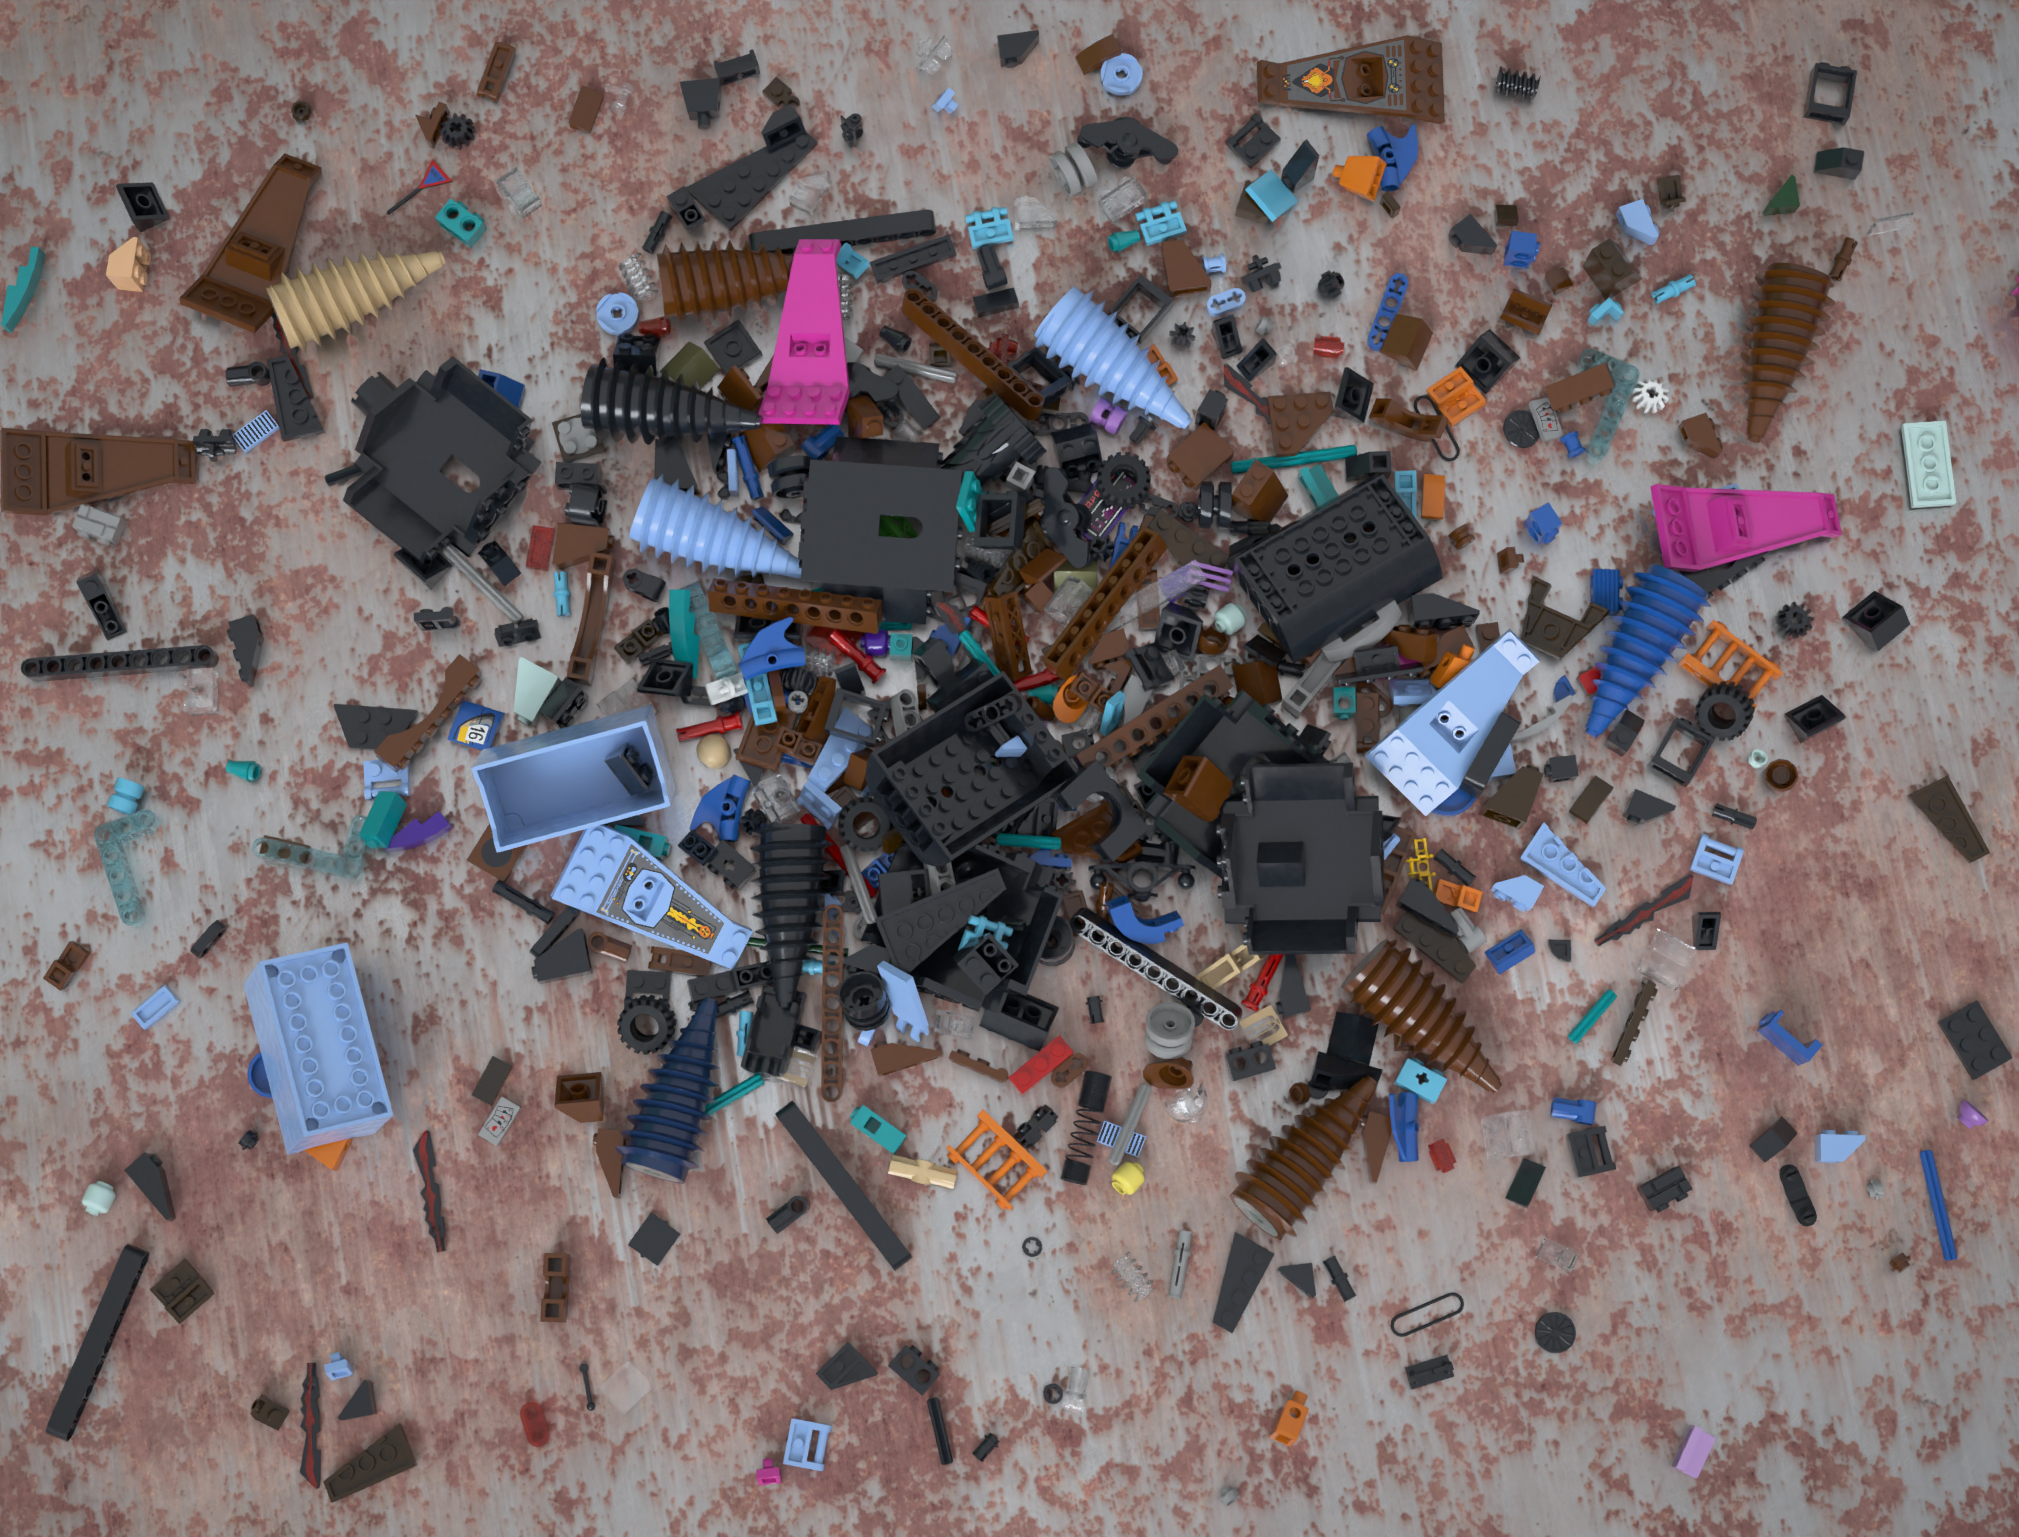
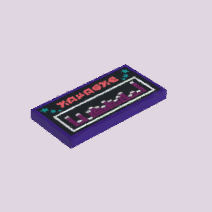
M1119 472L1111 478V483L1119 490H1129L1136 485V479L1127 472ZM1097 479L1089 492L1079 501L1080 504L1086 505L1092 513L1091 526L1083 532V537L1087 540H1093L1097 535L1103 538L1106 535L1108 536L1130 508L1127 507L1125 511H1122V507H1118L1116 510L1113 509L1112 504L1107 506L1105 500H1101L1099 497L1100 493L1097 492Z

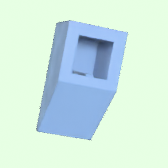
M1641 199L1620 206L1615 215L1622 232L1646 244H1655L1659 237V229L1655 223L1653 224L1651 210L1648 205H1645L1644 200Z
M1523 875L1495 883L1490 891L1494 892L1493 895L1499 900H1508L1514 903L1512 906L1517 910L1529 912L1533 908L1544 885Z
M1822 1130V1134L1815 1135V1162H1844L1865 1141V1135H1858V1131H1844V1135L1836 1134L1835 1130Z

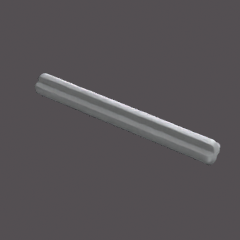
M452 545L444 549L443 554L515 624L522 621L524 618L523 614Z

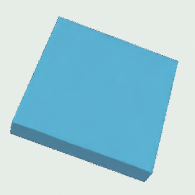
M1272 169L1245 189L1272 222L1298 202L1297 198Z

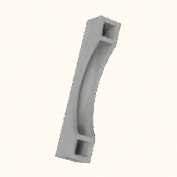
M1378 616L1340 638L1343 642L1347 641L1374 623ZM1322 652L1285 696L1281 705L1299 718L1344 660L1329 662L1324 652Z
M1132 674L1127 678L1121 690L1122 693L1126 694L1122 709L1120 727L1142 714L1145 705H1149L1155 695L1152 692L1153 690L1144 692L1141 680ZM1133 730V732H1132V737H1133V738H1134L1135 733H1136L1134 730ZM1115 741L1114 748L1117 752H1122L1123 745L1121 742ZM1105 757L1100 761L1102 764L1105 762ZM1111 766L1106 768L1107 774L1113 779L1117 770L1112 769ZM1093 793L1086 800L1094 804L1098 800L1102 801L1104 797Z

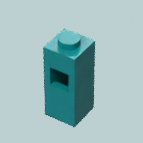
M378 792L359 833V836L368 847L373 849L378 847L388 848L407 806L406 802L397 792Z
M615 825V830L632 837L658 860L664 861V857L669 855L671 843H668L669 840L666 836Z
M864 1105L861 1108L856 1107L849 1117L852 1119L850 1122L852 1126L893 1155H895L907 1138L904 1133Z

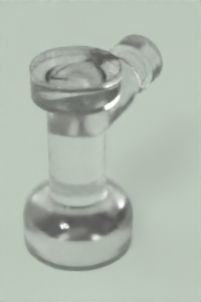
M623 82L621 87L613 86L609 83L605 85L606 92L619 95L618 100L613 101L609 107L614 113L625 115L627 111L626 100L634 90L631 84Z

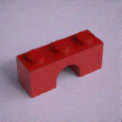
M1059 1035L1010 1075L1008 1080L1023 1097L1039 1084L1046 1075L1073 1055L1074 1052Z

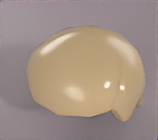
M718 734L705 736L697 745V756L708 768H721L731 758L729 743Z

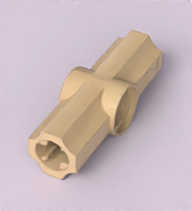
M893 1155L888 1174L908 1178L920 1184H933L954 1189L958 1170L935 1165L936 1163L921 1159L912 1160Z

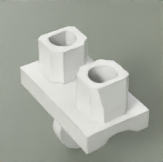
M742 672L704 684L711 705L748 693Z

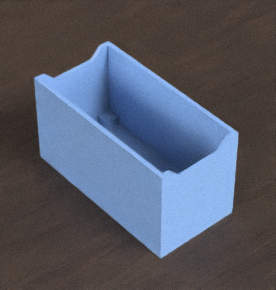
M652 704L484 749L471 767L486 808L497 853L671 806L676 788ZM626 742L630 746L634 745L637 748L641 761L643 763L647 762L654 771L650 788L633 796L628 793L604 762L608 755Z
M348 942L258 962L243 985L287 1155L312 1147L353 1137L367 1136L377 1132L393 1116Z

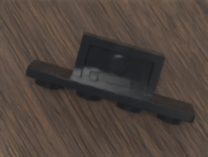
M1395 644L1353 651L1355 672L1337 674L1334 677L1337 684L1350 686L1357 681L1371 683L1377 678L1391 680L1397 678V675L1416 676L1418 672L1424 671V667L1420 662L1400 665L1398 646Z

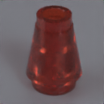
M662 316L641 321L638 324L639 333L665 338L666 335L671 333L670 319Z

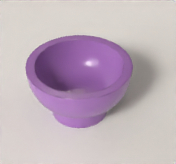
M1963 1099L1959 1105L1960 1114L1957 1118L1968 1128L1971 1129L1974 1125L1982 1126L1989 1121L1967 1100Z

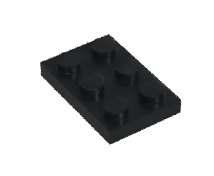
M1978 1000L1937 1022L1972 1080L1981 1077L2012 1059L2011 1054Z

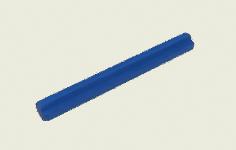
M1921 1151V1163L1943 1256L1946 1261L1955 1260L1958 1256L1933 1151Z

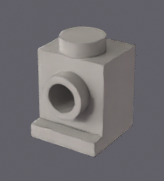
M1016 461L1006 479V487L1013 491H1028L1036 472Z

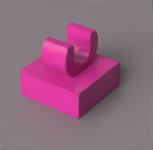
M772 1458L763 1459V1469L756 1470L759 1486L782 1483L779 1467L774 1468Z

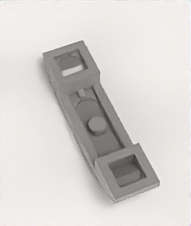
M1395 600L1376 612L1380 619L1347 641L1343 642L1341 638H1338L1321 648L1329 662L1351 658L1354 656L1353 651L1371 648L1382 640L1393 629L1402 615Z
M1569 695L1551 705L1549 708L1551 716L1520 733L1517 730L1510 744L1525 741L1548 729L1565 712L1573 697Z

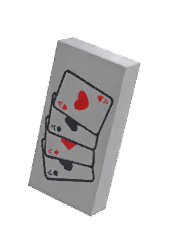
M1548 397L1528 403L1542 443L1560 439L1564 436Z
M501 1097L478 1135L499 1146L521 1108Z

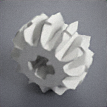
M1648 377L1644 379V382L1639 381L1636 384L1637 388H1634L1632 391L1636 395L1633 397L1632 402H1639L1636 408L1640 409L1643 407L1644 414L1649 409L1653 414L1657 412V408L1662 410L1665 407L1664 403H1667L1669 400L1666 396L1669 393V389H1662L1665 383L1661 382L1658 384L1657 377L1652 382Z

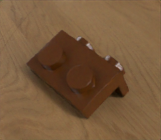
M1514 288L1500 319L1539 335L1552 308V304Z

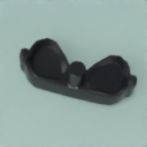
M722 469L716 476L724 484V487L718 491L717 495L727 500L730 497L728 472Z
M785 508L779 513V517L783 522L801 524L802 512L795 517Z

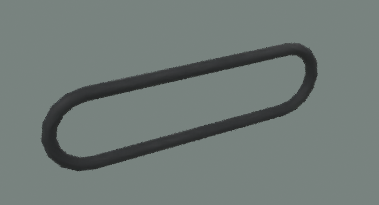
M1422 395L1416 398V400L1414 401V409L1416 413L1420 414L1417 408V402L1420 399L1425 398L1432 403L1436 413L1438 415H1441L1437 406L1429 396ZM1446 424L1445 429L1456 447V455L1452 458L1445 457L1434 438H1432V442L1442 459L1453 461L1458 458L1460 449Z
M1452 1292L1403 1312L1392 1319L1391 1330L1395 1335L1405 1337L1455 1316L1464 1308L1463 1298L1459 1294ZM1449 1296H1456L1461 1302L1460 1308L1457 1311L1401 1334L1394 1329V1322L1398 1318Z

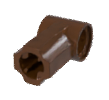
M598 931L590 934L587 941L592 952L602 954L625 964L633 947ZM595 938L604 939L602 947L595 948L592 946Z

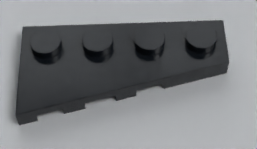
M1236 1232L1234 1233L1212 1323L1230 1333H1233L1274 1256V1253Z

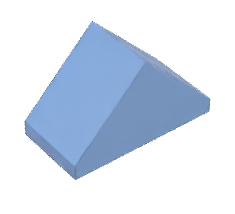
M1511 744L1508 745L1489 781L1511 778L1516 773Z

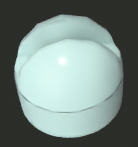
M1760 749L1754 750L1748 757V763L1753 768L1762 767L1768 760L1766 753Z

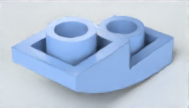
M830 894L824 896L825 908L831 904L842 906L836 895L832 897ZM832 908L828 912V917L832 921H835V917L840 915L839 910L836 908ZM832 930L835 938L839 940V933L836 930Z

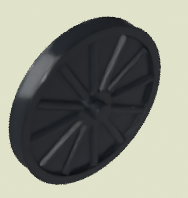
M1517 410L1505 419L1503 432L1506 439L1512 445L1519 448H1528L1534 445L1540 438L1532 413L1525 410Z
M1551 1312L1543 1315L1538 1320L1535 1327V1338L1540 1347L1547 1352L1562 1353L1573 1345L1576 1338V1329L1568 1316L1559 1312Z

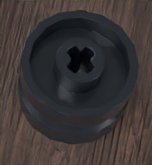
M804 455L789 456L769 463L767 468L769 478L774 480L770 485L774 498L795 499L803 497L804 481L806 477H809L810 459L814 460L812 457Z
M1201 481L1197 504L1199 528H1211L1213 515H1216V526L1218 529L1230 528L1231 482L1220 481L1217 487V495H1214L1213 482Z

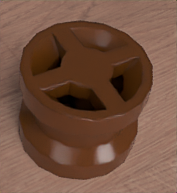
M1466 524L1458 527L1448 535L1450 540H1454L1456 543L1455 547L1457 550L1466 547L1476 539L1474 535L1468 532Z

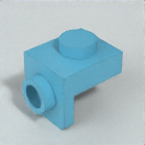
M845 243L840 248L836 260L838 267L857 280L871 264L866 258L854 252L848 243Z
M1608 298L1601 305L1597 303L1589 311L1591 315L1587 321L1592 326H1595L1608 313L1618 321L1624 312L1617 301Z

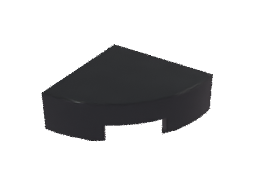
M1547 940L1551 953L1557 959L1563 962H1571V940Z

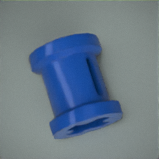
M1578 431L1568 433L1560 438L1561 443L1565 444L1569 453V459L1586 452V448L1582 447L1578 439Z

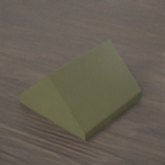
M688 342L660 370V373L662 374L667 369L669 380L676 382L680 374H683L684 384L690 387L698 380L699 389L701 390L716 375L720 368L701 347Z
M1067 559L1066 562L1054 571V595L1057 598L1088 599L1097 587V561L1095 562L1094 559L1091 565L1083 568L1074 567Z

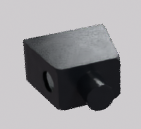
M720 78L681 81L680 86L689 119L698 120L699 129H709L711 127L710 119L718 118L720 113L722 92Z

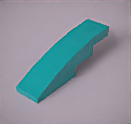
M31 246L28 266H19L16 286L7 285L1 326L7 332H13L34 296L46 255L39 247Z
M669 589V624L674 661L692 663V678L697 679L700 635H694L695 613L689 612L691 590Z

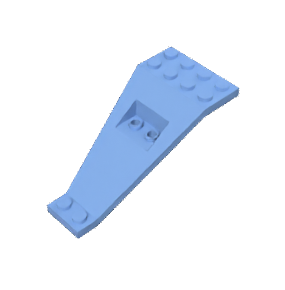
M1509 628L1402 723L1365 753V757L1426 816L1459 788L1522 676L1539 662V657ZM1447 715L1449 718L1447 720L1441 719V716ZM1462 730L1463 734L1458 735L1456 734V731Z

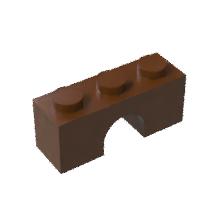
M544 1253L543 1276L545 1277V1292L543 1299H541L540 1322L567 1323L570 1254Z

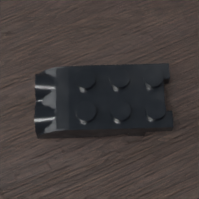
M763 985L761 996H758L757 1010L750 1026L741 1062V1067L744 1070L752 1073H765L774 1077H783L787 1072L807 998L805 992L796 991L795 1001L792 1002L791 1007H778L779 1002H776L774 987Z

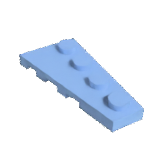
M844 707L835 725L837 729L870 739L874 730L847 707ZM830 735L808 776V780L825 792L847 769L850 754L866 749L868 746Z
M1543 822L1519 859L1591 907H1594L1606 890L1605 886L1588 868L1583 866L1575 854L1571 853L1560 838L1555 836L1545 822Z

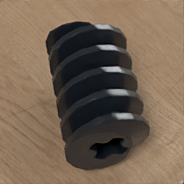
M1500 66L1495 87H1497L1498 94L1504 88L1507 96L1513 90L1514 97H1517L1519 92H1521L1522 99H1525L1527 94H1530V101H1533L1537 94L1541 75L1536 80L1535 73H1532L1530 78H1528L1527 72L1524 71L1520 77L1519 70H1515L1513 75H1511L1510 68H1507L1505 73H1503V68Z

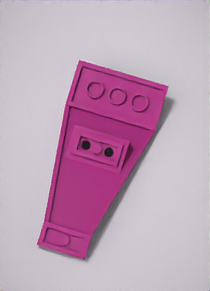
M1662 484L1650 486L1664 567L1670 570L1697 572L1820 536L1836 538L1842 535L1834 494L1686 488Z

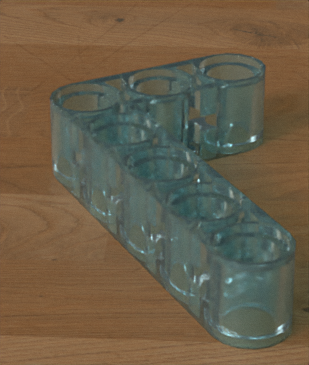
M1591 348L1585 349L1581 353L1577 361L1578 369L1583 372L1607 363L1613 370L1611 374L1616 388L1612 389L1613 393L1607 399L1585 452L1587 462L1599 464L1607 454L1638 381L1639 370L1629 363ZM1584 358H1590L1593 364H1587ZM1623 374H1629L1633 380H1626ZM1615 393H1622L1625 399L1617 398ZM1613 411L1617 418L1609 417L1607 412ZM1605 430L1609 436L1603 437L1599 431ZM1591 449H1598L1601 455H1594Z
M696 581L678 589L691 590L689 612L695 613L694 627L697 634L700 635V641L717 680L738 673L712 612H709V605L699 582Z
M147 809L100 825L94 832L95 842L120 918L123 923L132 928L143 926L146 921V914L122 843L159 829L161 825L160 817ZM152 816L151 824L145 826V819ZM127 824H131L130 832L124 833V827ZM110 831V838L107 841H103V835ZM117 851V858L114 861H110L111 853ZM123 871L124 878L117 882V874ZM126 892H130V899L124 902L123 895ZM133 912H137V919L134 922H130V915Z
M358 815L351 820L342 855L268 838L256 839L252 844V850L254 855L261 860L344 879H354L360 873L367 846L365 841L359 836L360 831L355 830L354 825L358 821L365 822L367 817ZM353 842H358L362 846L361 850L357 853L349 850V846ZM261 843L269 846V850L264 854L257 852V846ZM283 848L291 851L290 856L286 859L278 856L279 851ZM305 853L313 856L312 861L308 864L300 861L301 856ZM327 858L333 859L334 866L330 869H325L322 866L323 860ZM348 863L356 866V870L352 874L344 872V866Z

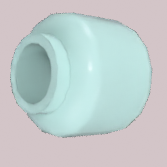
M1229 603L1215 613L1214 626L1218 632L1232 635L1245 626L1246 612L1240 605Z
M101 1181L90 1184L82 1198V1204L87 1207L85 1211L95 1216H98L99 1213H108L116 1197L113 1191L114 1188Z

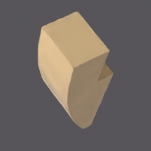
M1242 944L1196 975L1195 978L1216 990L1255 965L1265 956L1248 955L1247 946Z

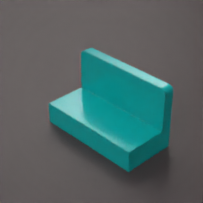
M1321 464L1310 469L1306 466L1299 470L1298 478L1315 508L1338 496Z

